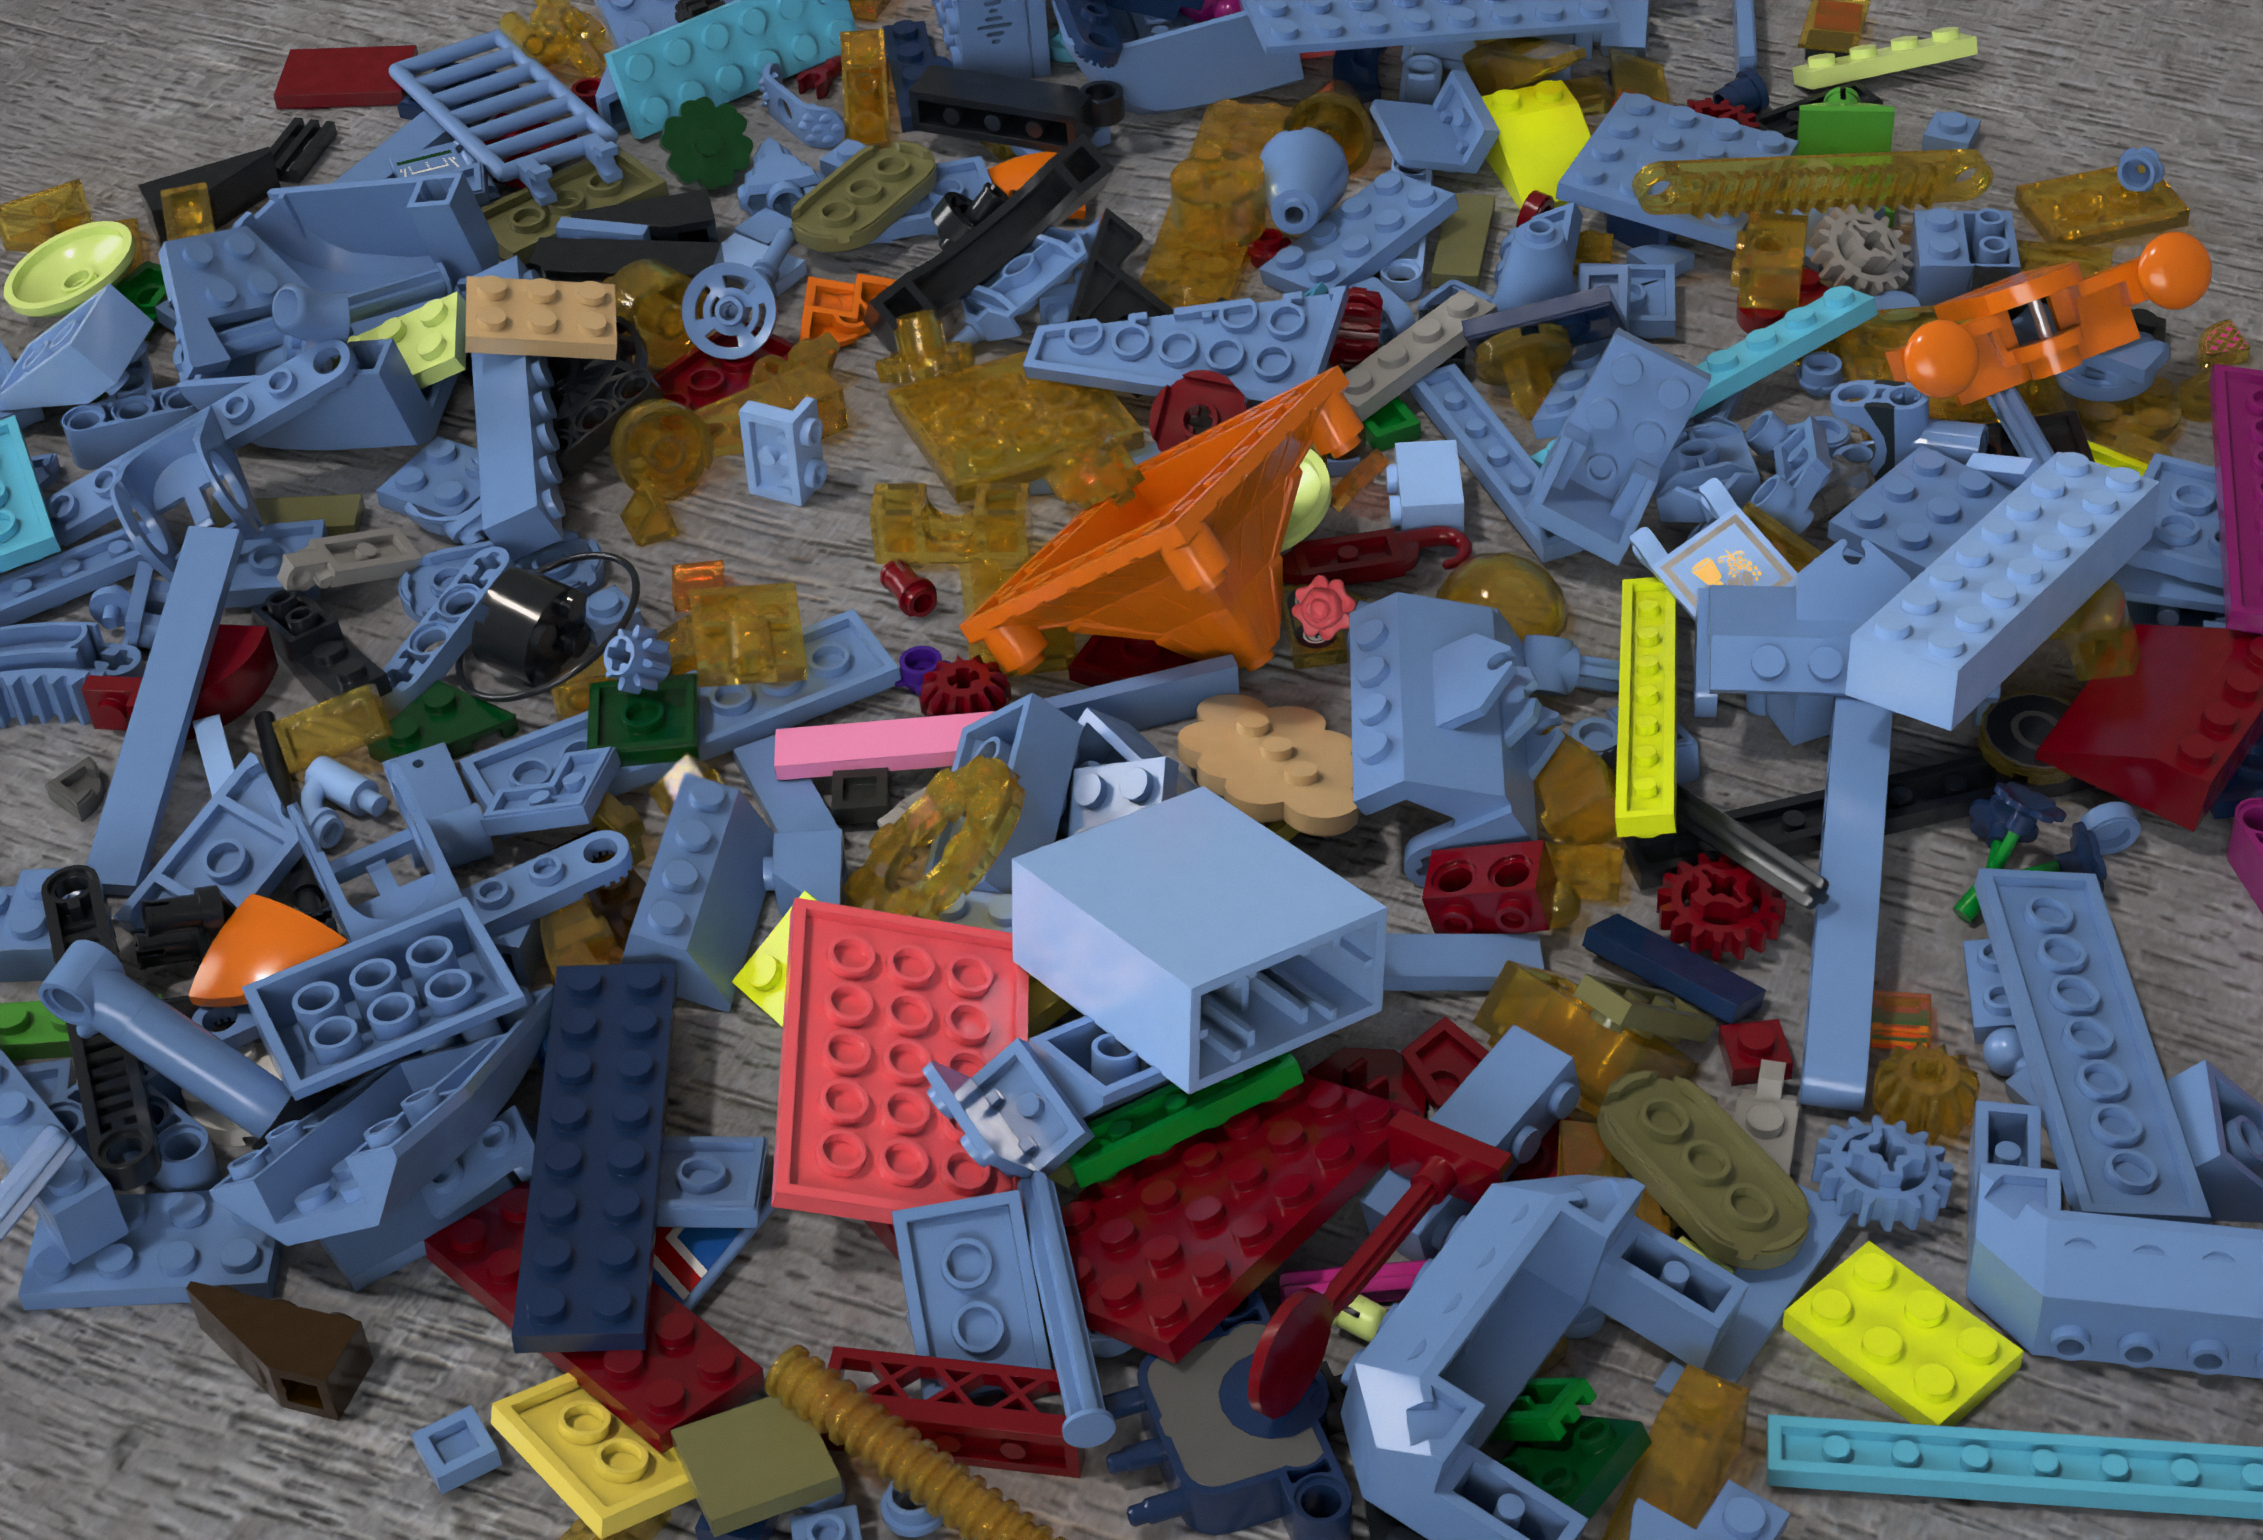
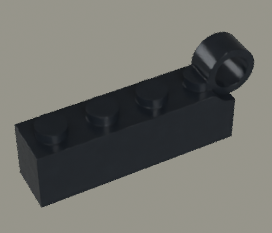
M931 64L908 90L913 130L1055 153L1060 152L1082 133L1090 140L1094 136V127L1115 125L1122 121L1125 116L1123 88L1116 82L1106 80L1093 81L1078 89L1076 86Z
M539 237L529 261L530 270L534 269L541 278L551 281H595L601 284H615L616 311L682 313L683 297L691 281L704 269L718 263H723L724 257L721 242ZM723 276L725 283H727V276ZM707 286L699 297L697 313H703L705 299L711 292ZM718 297L713 303L712 314H715L716 303L720 300Z

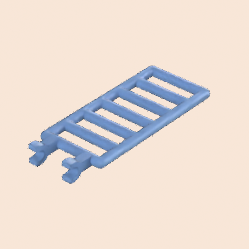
M496 29L393 63L389 67L388 73L390 77L478 162L483 161L485 169L497 181L503 183L518 178L530 189L534 200L541 207L558 201L556 192L552 190L547 180L553 177L550 167L584 155L596 167L600 177L607 184L623 178L622 170L616 165L613 156L619 154L618 146L616 145L619 137L617 131L502 29ZM495 48H499V49H500V50H498V51H495V52H492V53H489V54H486V55H483V56H480V57H477V58H474V59H471V60H468V61H465V62H462V63H459V64H456V65H453V66H450V67H447V68H444V69H441V70H438V71H435V72H432V73H428V74H425V75H422V76H419V77H415V76H414V75H416V74H419V73H422V72H425V71H428V70H431V69H434V68H437V67H440V66H443V65H446V64H449V63H452V62H455V61H458V60H461V59H465V58H468V57H471V56H474V55H477V54H480V53H483V52H486V51H489V50H492V49H495ZM515 63L518 65L435 94L431 92ZM531 80L536 81V83L452 111L448 109ZM550 96L554 98L553 100L514 112L512 114L470 128L466 126L467 124L524 106L526 104ZM568 113L573 115L572 117L489 145L484 143L485 141ZM587 130L592 132L591 134L507 163L502 161V159Z

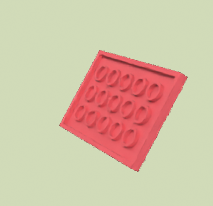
M795 897L790 912L771 1207L893 1224L892 1211L1017 1190V1185L1020 1179H1022L1021 1177L1015 1175L1013 1178H1009L998 1168L990 1164L984 1168L976 1163L966 1152L960 1141L965 1132L955 1118H947L932 1103L927 1094V1090L932 1085L922 1071L933 1060L972 1078L1016 1038L1028 1042L1029 973L1013 962L1012 933Z

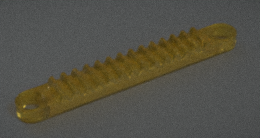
M1974 149L1674 160L1653 162L1643 167L1632 181V191L1642 210L1648 214H1692L1697 219H1703L1704 213H1709L1718 219L1721 218L1722 212H1727L1732 217L1738 218L1740 211L1746 212L1751 217H1756L1758 211L1761 210L1768 216H1774L1776 210H1780L1786 215H1792L1793 209H1798L1803 214L1808 215L1811 208H1815L1822 214H1827L1829 207H1839L1844 212L1850 204H1854L1858 212H1862L1864 206L1872 208L1873 211H1879L1881 205L1896 211L1899 204H1902L1909 210H1914L1916 204H1920L1926 209H1931L1933 203L1973 200L1981 196L1990 187L1994 174L1982 153ZM1971 168H1977L1971 178L1963 182H1956L1962 172ZM1661 181L1670 182L1662 193L1648 195L1649 189L1654 184Z

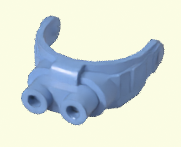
M474 456L471 460L475 469L479 471L478 456ZM481 497L469 510L456 516H429L420 513L410 501L404 506L406 515L428 532L444 537L449 536L454 543L462 542L463 545L486 541L484 538L487 535L483 532Z

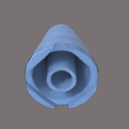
M1303 127L1302 130L1279 132L1265 144L1257 162L1256 178L1260 192L1276 226L1289 234H1301L1310 230L1341 200L1348 185L1349 169L1343 148L1329 134L1315 128Z
M1535 218L1516 229L1492 301L1493 304L1497 305L1498 312L1577 293L1564 232L1558 225L1548 219ZM1575 347L1535 356V359H1549L1564 355Z

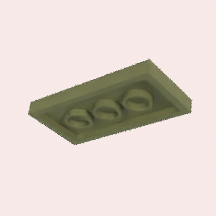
M618 146L619 154L613 156L623 173V178L607 184L600 177L596 167L588 159H585L553 174L552 178L547 179L552 190L556 192L557 202L541 207L534 200L530 189L525 187L481 207V210L498 242V255L504 260L517 255L524 265H529L539 237L557 238L555 227L561 217L571 218L570 212L669 196L667 181Z

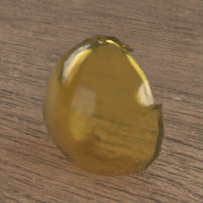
M1514 552L1478 554L1461 562L1437 589L1436 598L1493 607V609L1498 608L1523 644L1525 635L1560 637L1567 628L1569 611L1563 591L1548 570L1528 556Z

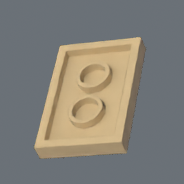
M492 275L484 277L467 276L465 352L616 360L615 284H601L595 281H551L544 278L533 280L511 279Z

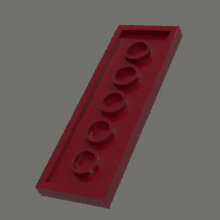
M526 1180L424 1240L427 1259L511 1329L513 1327L530 1183ZM653 1281L651 1285L646 1350L541 1353L564 1373L569 1372L577 1380L579 1386L661 1454L673 1447L670 1430L728 1411L765 1387L763 1368Z

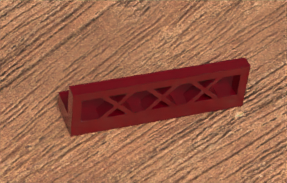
M833 1346L815 1408L819 1433L827 1450L1080 1479L1085 1461V1449L1071 1446L1063 1438L1062 1425L1066 1420V1415L1041 1413L1032 1404V1402L1049 1392L1061 1393L1056 1370ZM845 1370L873 1373L880 1381L862 1393L840 1390ZM920 1378L937 1380L944 1388L926 1400L909 1398L903 1390L904 1387ZM984 1385L1001 1387L1008 1397L992 1407L974 1405L967 1395Z

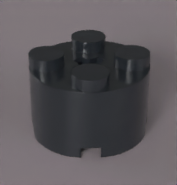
M517 566L507 569L494 581L481 603L490 608L484 623L477 620L474 623L472 649L475 658L496 670L535 687L559 677L562 665L571 656L574 658L582 656L590 641V630L584 627L586 594L531 569L525 568L524 570Z

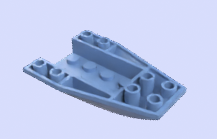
M526 986L520 987L527 1002L526 1006L386 1063L300 1121L293 1120L273 1129L265 1136L268 1143L261 1150H255L242 1155L227 1166L230 1174L209 1190L214 1202L286 1246L379 1226L459 1157L484 1132L510 1099L535 1058L550 1024L554 986L530 993Z

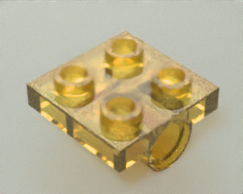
M795 582L688 589V605L698 688L807 680V663Z

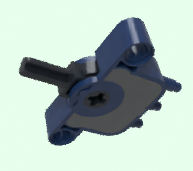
M1257 1288L1177 1364L1149 1353L1140 1364L1137 1373L1138 1386L1103 1396L1105 1410L1109 1411L1115 1420L1140 1413L1142 1427L1147 1437V1440L1124 1446L1120 1451L1108 1454L1105 1458L1107 1468L1113 1475L1125 1471L1131 1473L1157 1464L1161 1470L1169 1491L1145 1498L1141 1503L1127 1508L1128 1520L1130 1525L1134 1527L1147 1523L1153 1525L1181 1516L1186 1525L1197 1532L1216 1536L1230 1534L1281 1518L1291 1540H1353L1352 1495L1346 1478L1329 1444L1331 1435L1345 1431L1340 1414L1347 1391V1386L1341 1383L1343 1374L1333 1376L1327 1361H1323L1304 1396L1286 1415L1272 1420L1252 1410L1248 1398L1249 1371L1255 1349L1266 1325L1271 1319Z

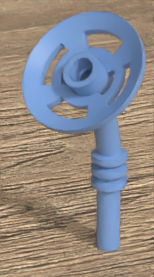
M785 228L778 230L763 258L754 262L752 268L734 262L718 263L704 269L691 281L683 297L682 320L689 338L704 353L720 359H740L755 353L768 341L777 320V303L772 288L780 275L778 268L795 240V236L790 230ZM735 275L744 277L745 288L743 290L734 287L727 288L723 276ZM707 286L711 292L707 295L703 305V319L697 320V303L702 291ZM718 297L720 300L715 306V316H712V306ZM765 303V320L760 332L755 337L752 332L760 320V305ZM753 309L752 319L746 327L745 323L748 321L750 311ZM715 329L727 336H737L739 347L728 348L719 346L710 341L707 336Z

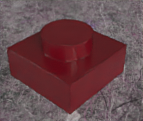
M1779 1019L1719 1026L1718 1044L1731 1086L1758 1083L1761 1059L1786 1062L1784 1080L1792 1079L1793 1060Z

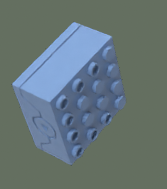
M931 0L932 7H935L939 29L942 28L946 51L949 50L952 68L1031 79L1032 75L1034 78L1051 75L1045 0Z

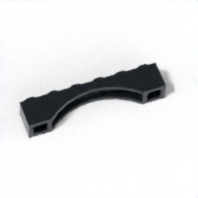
M1082 133L1049 159L1021 188L971 231L934 258L905 273L872 299L868 304L862 321L888 351L895 356L957 307L962 298L970 296L972 290L977 285L983 286L1002 271L1011 260L1029 249L1037 236L1044 234L1050 226L1057 227L1105 188L1114 167Z

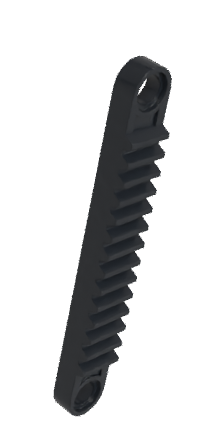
M72 865L59 869L47 877L42 884L41 894L55 965L73 942L85 939L106 947L122 963L107 897L95 869L87 865ZM85 890L73 898L62 899L74 891ZM66 1022L93 1161L109 1181L113 1190L126 1191L145 1185L159 1172L162 1166V1155L143 1062L100 1032L89 1039L80 1037L76 1031L77 1026ZM135 1150L142 1151L137 1158L127 1163L113 1164V1161L124 1153Z

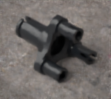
M217 885L197 887L194 889V894L142 900V919L146 934L137 933L134 935L135 947L139 948V951H135L139 969L145 970L149 967L191 961L193 966L200 967L212 942L237 907ZM320 907L319 912L312 913L309 909L300 910V912L316 919L338 933L335 917L332 918L331 907ZM188 995L162 999L190 1019L201 1007L193 1005ZM230 1017L227 1022H224V1019H220L221 1024L218 1025L215 1022V1028L212 1031H224L230 1028L235 1021H231Z

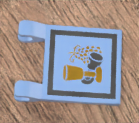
M1711 478L1699 487L1700 494L1702 495V506L1717 520L1671 553L1667 554L1648 527H1642L1630 536L1635 557L1653 572L1694 621L1698 588H1709L1710 585L1795 587L1797 572L1737 506L1727 489L1717 478Z

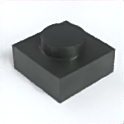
M888 767L833 771L831 810L832 817L837 825L873 823L890 812Z

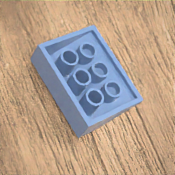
M467 896L242 987L262 1043L277 1074L295 1101L527 1005L523 992Z

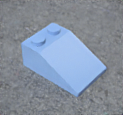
M109 283L27 345L0 386V411L89 404L104 392L110 396L115 394L130 376L125 370L127 366L133 364L147 349L149 343L144 339L154 322Z

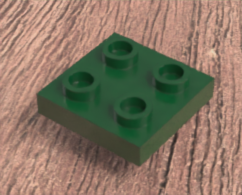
M1581 1415L1575 1423H1561L1567 1433L1560 1441H1516L1498 1462L1585 1516L1589 1522L1653 1443L1641 1421Z

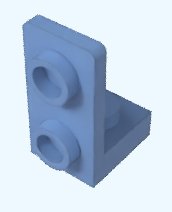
M515 1105L495 1118L459 1157L420 1190L430 1213L436 1219L442 1220L513 1170L523 1182L525 1180L528 1182L531 1179L537 1127Z

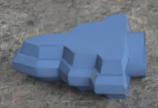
M767 137L765 142L760 144L753 157V169L745 174V184L738 187L740 209L748 211L751 216L767 207L791 218L793 206L804 196L803 188L816 186L825 177L821 172L815 171L808 163L800 161L797 156H793L790 150L777 141Z

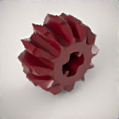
M1352 287V289H1348L1349 299L1328 360L1331 366L1335 367L1338 365L1343 370L1350 371L1378 350L1383 299L1379 292L1368 291L1367 288Z
M957 655L955 662L952 663L937 661L936 670L924 674L921 696L919 697L920 710L924 717L995 712L1009 705L1010 700H1012L1011 685L1007 681V675L1000 671L998 662L984 663L980 655L975 656L971 660H962Z

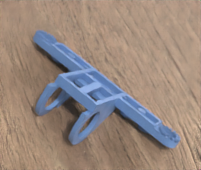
M333 339L318 343L47 497L45 502L59 545L67 547L112 520L119 518L126 533L141 555L158 573L171 583L180 552H177L163 513L186 501L195 523L194 526H212L216 523L205 490L211 486L215 490L213 492L214 498L233 521L224 528L240 529L243 537L248 535L252 540L260 536L259 528L264 525L235 451L317 405V400L327 394L339 391L340 387L345 389L347 387L346 383L348 381L352 383L354 380L352 376L358 373L356 367H359L358 358L341 340ZM337 356L341 358L339 365L332 372L327 374L321 373L324 370L322 365H327L326 360L330 362L332 361L331 357L334 359ZM226 479L236 498V501L229 494L221 480ZM132 509H135L146 523L158 549L150 542L141 529Z
M396 760L384 764V770L398 810L408 828L336 860L328 862L298 802L287 806L303 852L349 943L467 896L486 931L492 938L584 899L583 894L605 885V887H608L612 881L616 884L619 883L621 876L626 878L628 876L627 871H632V863H634L626 837L616 831L602 830L588 834L460 891L419 801ZM418 851L431 874L399 887L387 864ZM606 851H608L609 855H612L613 852L615 854L613 858L606 862L591 863L594 860L593 855L596 858L599 857L598 852H602V855H606ZM368 873L379 896L352 908L345 899L339 885ZM248 1004L232 1007L201 1006L192 1017L194 1022L237 1051H240V1046L246 1047L249 1042L260 1038ZM230 1017L231 1021H235L230 1028L224 1031H210V1028H215V1022L218 1025L221 1024L220 1019H224V1022H227Z

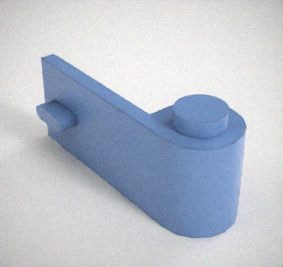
M445 742L382 762L383 770L384 764L394 760L399 763L419 801L450 869L494 855L491 837H486L480 822L483 816L477 802L471 804ZM418 851L409 854L414 869L424 867L427 874H431Z

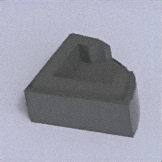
M90 756L45 785L49 798L81 822L93 814L100 805L104 795V783L99 768Z

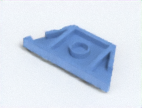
M248 753L114 915V920L122 929L127 932H146L142 919V900L194 894V889L197 887L217 885L237 908L251 893L268 898L302 857L304 852L289 813L264 766L255 754Z

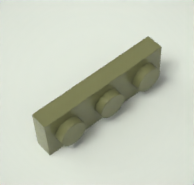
M1590 974L1584 975L1574 993V996L1593 1008L1589 1015L1590 1018L1603 1027L1620 1034L1627 1028L1646 1039H1651L1653 1034H1656L1676 1045L1680 1044L1682 1038L1706 1043L1717 1024L1715 1020L1670 992Z

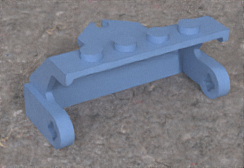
M1840 539L1797 573L1795 587L1710 585L1709 588H1698L1695 606L1693 718H1716L1718 694L1721 693L1850 697L1845 695L1851 635L1911 582V577L1867 539L1862 540L1860 544V549L1864 553L1858 564H1849L1843 558L1847 541ZM2001 684L1972 711L1973 726L1984 727L1985 715L1995 703L2001 700Z
M1395 592L1349 613L1354 804L1364 815H1370L1401 801L1408 800L1453 818L1449 822L1422 832L1408 841L1404 847V872L1407 878L1415 885L1424 887L1430 859L1423 860V858L1431 856L1432 850L1538 840L1534 780L1565 738V734L1559 727H1555L1546 735H1541L1550 726L1562 725L1564 720L1558 712L1542 706L1537 698H1529V695L1540 687L1539 682L1530 667H1525L1523 643L1499 609Z

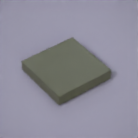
M797 1387L670 1430L673 1447L714 1537L843 1492L840 1474Z

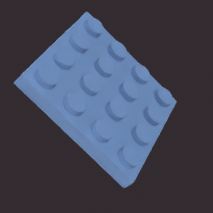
M1623 92L1559 180L1556 199L1569 203L1575 201L1579 206L1736 251L1795 160L1799 141L1784 137L1776 131H1762L1744 126L1730 118H1716L1698 113L1687 106H1673L1655 101L1644 94Z

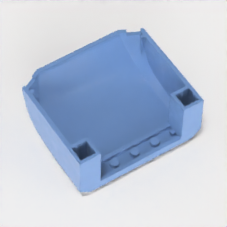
M1051 0L1065 48L1089 82L1106 80L1121 85L1123 88L1124 110L1137 115L1169 113L1216 106L1301 83L1304 80L1300 53L1265 54L1241 0H1239L1241 12L1186 27L1183 20L1188 17L1178 12L1177 16L1182 28L1122 44L1123 49L1115 67L1111 66V68L1106 66L1100 68L1098 63L1096 66H1093L1092 60L1086 63L1084 62L1085 58L1080 59L1078 57V54L1074 52L1075 44L1073 39L1068 37L1055 1Z
M463 172L272 188L267 192L270 201L255 215L246 211L235 221L232 227L248 226L314 291L319 293H354L432 270L435 263L441 262L448 274L452 293L458 291L466 301L467 276H473L499 264L498 242ZM429 301L350 324L354 331L352 336L360 335L378 327L390 318L400 317L423 307ZM272 314L215 326L213 329L218 333L272 317ZM394 339L348 342L347 346L354 352L359 362V367H356L358 373L352 376L354 378L353 382L348 381L345 389L340 387L339 391L327 394L317 400V405L250 443L267 448L330 451L410 446L431 442L459 373L420 389ZM177 344L172 355L174 366L179 372L180 382L177 383L182 395L200 411L262 376L255 375L254 373L256 357L260 351L231 359L225 371L204 376L203 374H196L194 378L186 379L182 369V362L184 360L182 344ZM323 370L321 373L327 374L333 370Z

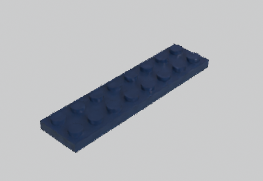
M676 963L557 966L511 1337L514 1353L646 1350L678 987Z

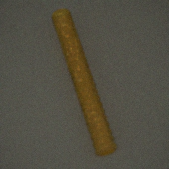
M798 1344L785 1350L770 1368L765 1383L767 1395L771 1398L781 1397V1404L788 1410L797 1408L796 1414L802 1421L809 1422L813 1420V1428L820 1434L829 1432L828 1438L836 1446L845 1443L844 1450L849 1456L854 1458L861 1455V1463L868 1470L877 1467L878 1477L884 1482L893 1479L895 1490L901 1494L910 1492L909 1498L915 1505L920 1506L926 1503V1512L933 1518L943 1516L942 1523L949 1530L959 1528V1536L962 1540H1068L1064 1536L1053 1538L1054 1531L1046 1523L1037 1526V1518L1030 1511L1023 1512L1022 1514L1019 1513L1020 1505L1015 1500L1009 1499L1004 1502L1003 1492L997 1487L987 1489V1481L981 1475L970 1477V1468L964 1463L954 1465V1457L948 1451L938 1453V1446L932 1439L921 1441L922 1434L917 1428L908 1427L905 1429L906 1422L899 1415L889 1417L887 1406L883 1403L873 1405V1397L868 1392L860 1391L857 1393V1386L850 1379L841 1381L840 1372L835 1368L825 1369L826 1364L819 1356L809 1358L810 1352L804 1345Z

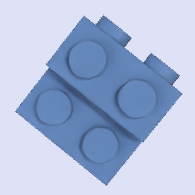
M62 868L21 870L16 886L0 887V982L44 981L55 967L41 889L47 877ZM85 890L74 891L62 899L73 898Z

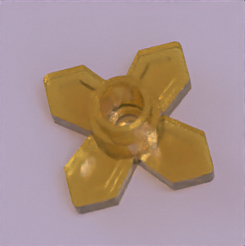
M534 0L538 8L530 14V27L532 29L530 37L525 41L529 53L545 67H549L552 64H560L569 56L574 67L587 78H596L604 72L605 58L598 47L605 42V27L589 12L581 11L577 7L571 6L569 0Z

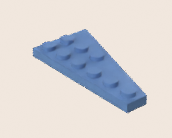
M1347 285L1329 287V294L1303 297L1302 291L1283 293V300L1255 303L1251 298L1177 307L1174 308V314L1148 317L1147 312L1128 314V320L1101 324L1094 318L1037 326L1023 363V369L1027 378L1149 396H1157L1167 384L1171 386L1177 380L1184 378L1182 375L1194 370H1210L1229 378L1248 398L1250 408L1325 372L1349 299Z

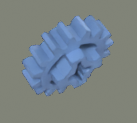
M1873 1115L1871 1125H1863L1857 1118L1850 1117L1848 1118L1846 1130L1833 1124L1828 1129L1827 1138H1819L1813 1160L1814 1166L1811 1180L1820 1183L1818 1196L1821 1200H1837L1834 1211L1837 1215L1847 1214L1850 1211L1858 1214L1857 1221L1859 1226L1865 1227L1870 1220L1880 1222L1884 1231L1891 1232L1894 1221H1901L1908 1229L1915 1230L1917 1229L1920 1217L1933 1222L1937 1218L1939 1208H1946L1953 1183L1951 1178L1954 1167L1953 1164L1943 1162L1946 1153L1943 1146H1927L1929 1133L1926 1131L1911 1135L1906 1132L1907 1126L1905 1121L1899 1120L1894 1126L1887 1125L1877 1115Z

